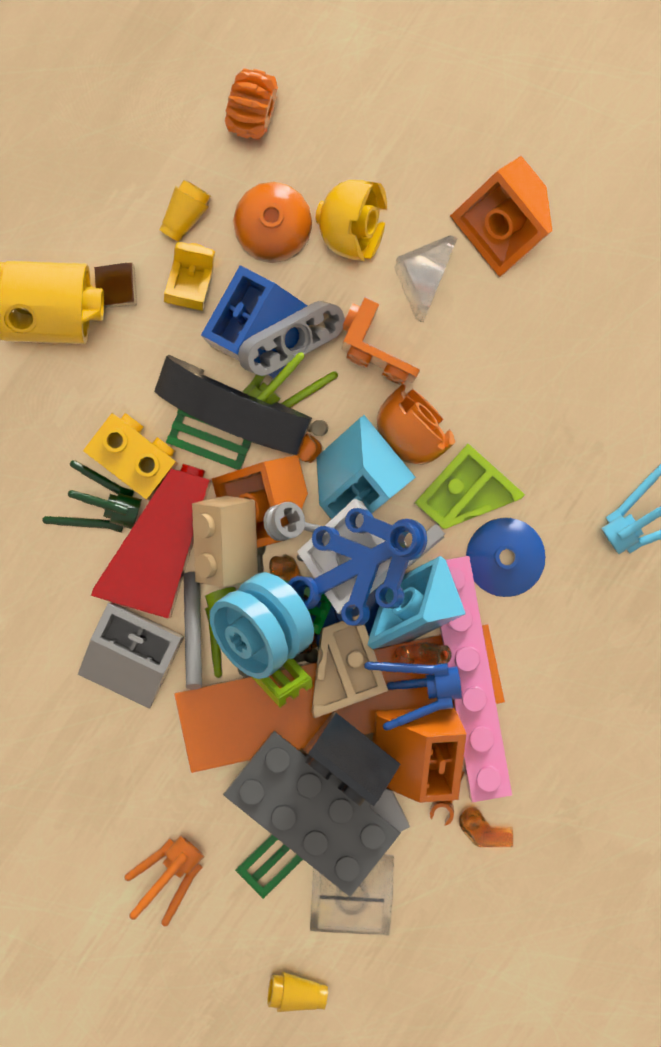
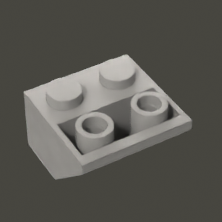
M108 603L90 639L78 675L150 709L185 636L118 604Z

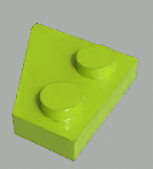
M467 444L414 504L444 530L518 501L525 494L471 445Z

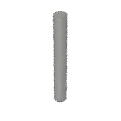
M187 572L184 574L186 688L194 690L202 688L200 583L195 582V572Z

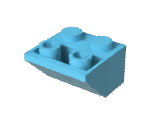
M365 415L360 417L316 458L319 505L331 520L353 499L363 501L367 509L373 514L416 478Z

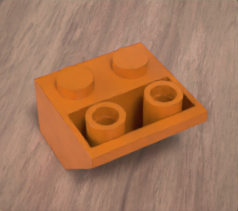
M455 707L438 710L388 731L383 729L384 723L419 708L376 711L373 742L401 764L388 784L387 789L419 803L459 800L467 734Z

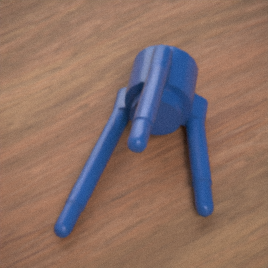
M366 662L364 665L367 670L427 674L423 679L388 682L386 686L388 690L427 687L428 698H437L436 702L384 723L383 729L386 731L438 710L453 708L452 700L462 699L457 666L448 667L447 663L422 665L391 662Z

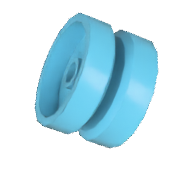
M267 572L255 574L241 584L237 591L230 592L218 600L210 610V625L222 652L234 666L246 675L256 679L268 678L280 669L287 659L296 657L308 648L313 641L314 627L310 613L303 600L288 583L280 577Z

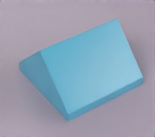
M439 556L404 574L400 586L404 592L402 604L394 609L379 606L367 645L372 649H378L409 642L466 614L448 564L443 557ZM391 588L387 590L385 595L388 603L394 598Z

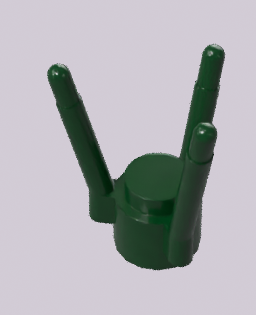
M72 460L70 462L72 468L116 493L118 496L110 494L108 500L74 490H70L68 496L105 509L103 517L110 518V520L44 516L42 518L43 523L111 529L122 533L123 527L132 529L142 499L133 497L134 490L121 487L87 466Z

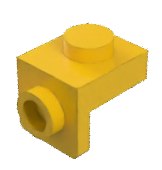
M176 242L174 260L164 292L165 303L203 311L214 269L215 251L213 249L205 248L196 243Z

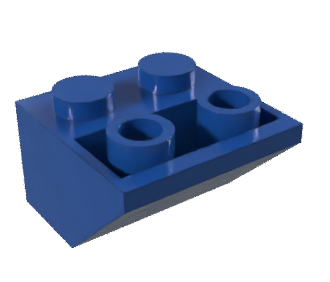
M240 265L201 336L211 347L239 361V349L246 339L308 305L276 283ZM296 327L291 328L285 335V345L288 349L293 348L299 340V332ZM259 348V356L254 359V362L260 363V355L265 353L266 350ZM285 366L266 376L274 379Z

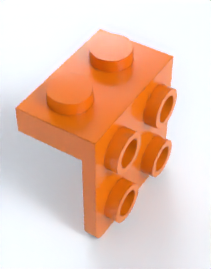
M365 297L361 306L353 303L343 323V330L348 332L342 345V349L347 351L346 359L364 368H368L369 363H372L384 369L383 377L399 385H404L406 380L413 383L420 372L418 368L363 342L377 313L379 304Z

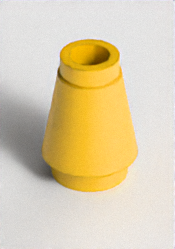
M183 180L180 187L175 186L159 230L180 242L181 238L209 208L207 202L211 195L194 184Z
M282 972L281 975H271L267 997L268 1007L277 1008V1012L325 1009L328 998L327 985H321L320 983L286 972Z

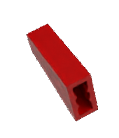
M182 464L180 471L170 469L95 584L91 596L167 619L172 617L194 543L192 503L206 500L212 483L211 480L203 478L205 470Z

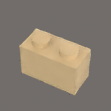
M223 496L192 503L195 582L227 587L243 583L255 574H258L255 500Z

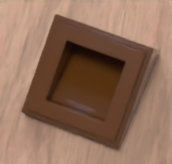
M132 262L94 267L95 288H102L104 290V307L137 305L135 266Z

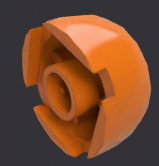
M267 182L256 185L243 195L236 205L233 224L238 242L249 255L256 260L276 263L291 259L307 244L312 229L310 207L302 194L289 185Z
M402 384L381 405L377 415L378 432L403 461L419 465L430 463L453 446L455 443L454 435L450 429L444 434L439 427V423L444 419L438 411L414 389L406 394V385Z

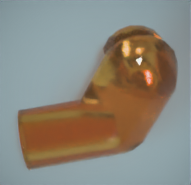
M283 554V557L273 556L270 559V574L278 577L281 576L286 581H290L296 576H301L294 557Z
M428 642L403 645L393 652L392 655L395 658L392 663L414 664V661L437 665L448 664L452 653L447 645Z
M471 807L463 811L459 818L460 828L475 846L480 848L513 847L512 827H491L482 816V812L477 808Z

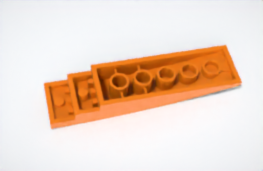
M488 624L482 625L496 704L504 703L505 700ZM441 634L373 649L378 662L422 665L447 663ZM317 661L300 664L301 668L312 678L313 687L307 691L304 688L300 689L299 696L294 699L289 696L286 698V704L280 708L251 676L215 683L200 689H190L174 693L191 773L249 761L273 731L277 732L296 749H303L332 713L330 712L317 718H313L311 713ZM285 668L279 669L291 682L295 680ZM381 671L386 684L401 680L423 679L427 675ZM270 675L269 677H270V678L273 680V682L281 689L282 687H281V686L275 681V679ZM427 687L388 690L334 712L365 735L374 733L376 711L421 708L436 702L437 698H428Z

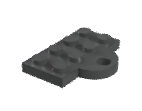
M273 731L226 789L223 796L351 897L401 832L370 808L371 804L366 800L361 806L355 803L338 789V786L342 783L339 778L332 774L328 780L305 763L310 757L309 754L304 755L277 732Z

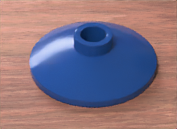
M498 518L482 525L471 537L466 551V556L470 557L474 582L487 593L500 597L517 596L528 591L537 583L545 566V549L540 536L531 526L513 518ZM505 549L512 551L514 554V561L510 565L502 564L499 558L500 553Z

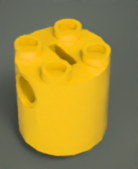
M24 261L0 262V340L9 342L86 344L90 320L102 321L104 315V290L102 288H94L91 285L88 264Z

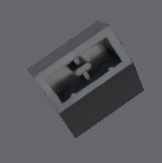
M334 711L303 749L310 755L305 763L327 780L334 774L342 781L338 789L359 806L365 800L375 806L401 765Z

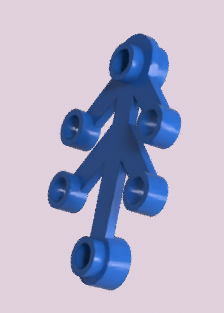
M353 508L347 513L345 518L347 528L354 533L364 534L368 532L385 540V542L370 548L340 536L339 532L333 527L320 526L312 534L314 547L321 551H334L351 558V560L315 579L296 576L288 584L301 597L306 608L309 610L319 603L322 594L357 576L349 601L342 607L341 616L348 625L362 626L367 623L370 617V610L366 603L379 565L389 559L391 561L384 584L377 588L375 599L378 605L383 608L394 609L402 604L404 592L400 586L410 560L420 557L427 545L426 530L418 521L401 519L391 525L374 518L367 509ZM362 514L364 522L358 528L356 526V517ZM328 532L330 541L325 546L322 542V537L324 533ZM408 533L412 534L410 547H407L404 541ZM309 586L310 596L306 600L304 598V590ZM391 588L394 598L388 603L385 595L387 590ZM355 606L358 607L360 612L357 620L352 618V610Z

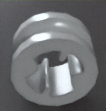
M283 502L279 505H274L264 515V528L267 534L274 540L285 541L289 538H295L304 530L305 517L301 508L295 503ZM286 516L289 524L282 527L280 519Z

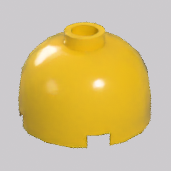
M347 180L336 185L327 194L324 201L318 204L315 218L316 223L320 225L321 236L329 249L337 255L359 261H365L364 258L371 259L375 255L385 229V222L378 223L380 209L387 210L385 189L381 183L365 180Z

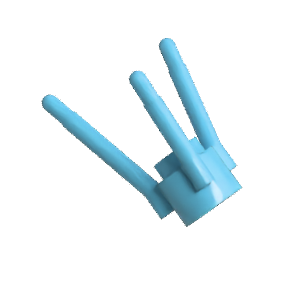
M661 464L616 511L606 517L609 523L601 529L618 554L626 550L631 554L641 546L661 539V530L640 537L644 534L641 528L661 516V506L635 521L631 514L625 518L623 517L661 476Z

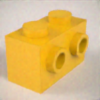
M111 413L84 448L83 452L143 498L150 501L170 469H175L179 464L171 458L176 451L158 437L151 443L140 434L144 426L127 413H124L121 419Z

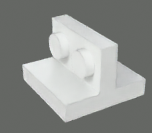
M353 499L325 525L335 528L340 536L370 548L385 542V540L368 532L364 534L354 533L347 528L345 518L351 509H367L363 501ZM362 514L356 517V526L358 528L364 522ZM328 532L324 533L322 537V542L325 546L330 541ZM312 538L297 551L314 578L351 560V558L334 551L316 549L312 543ZM391 559L379 565L370 593L385 581ZM357 576L325 593L338 614H341L342 607L349 601Z

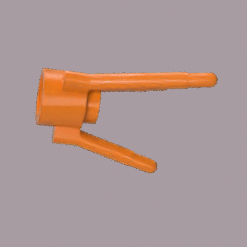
M180 835L175 842L169 838L161 849L125 875V880L131 881L167 856L162 863L168 869L129 914L130 919L135 920L174 875L181 878L186 873L161 921L163 926L169 925L194 877L203 868L199 862L205 857L183 836Z

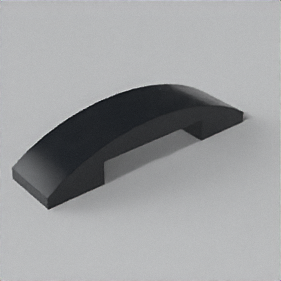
M171 355L166 356L154 390L161 398L185 413L222 431L271 449L294 455L299 454L312 417L278 402L272 405L203 375L204 370Z

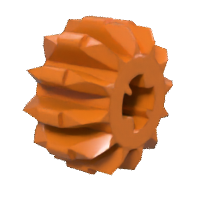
M245 68L236 75L225 110L226 117L224 121L229 132L236 133L237 136L247 139L249 137L260 139L267 132L277 99L278 86L275 76L268 75L261 70Z

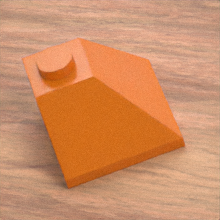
M522 156L495 172L450 215L499 277L505 274L553 231L547 187Z
M298 455L261 462L212 478L216 498L233 496L255 500L257 548L281 542L272 539L264 528L263 520L266 511L270 507L283 502L295 503L302 510L308 495ZM286 516L280 519L282 527L289 524Z

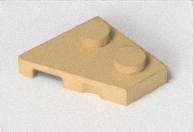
M359 615L354 616L352 618L354 620H357ZM340 621L322 628L311 710L313 718L388 691L382 672L379 670H367L364 667L366 662H378L374 650L367 645L369 636L365 625L351 626L344 621Z

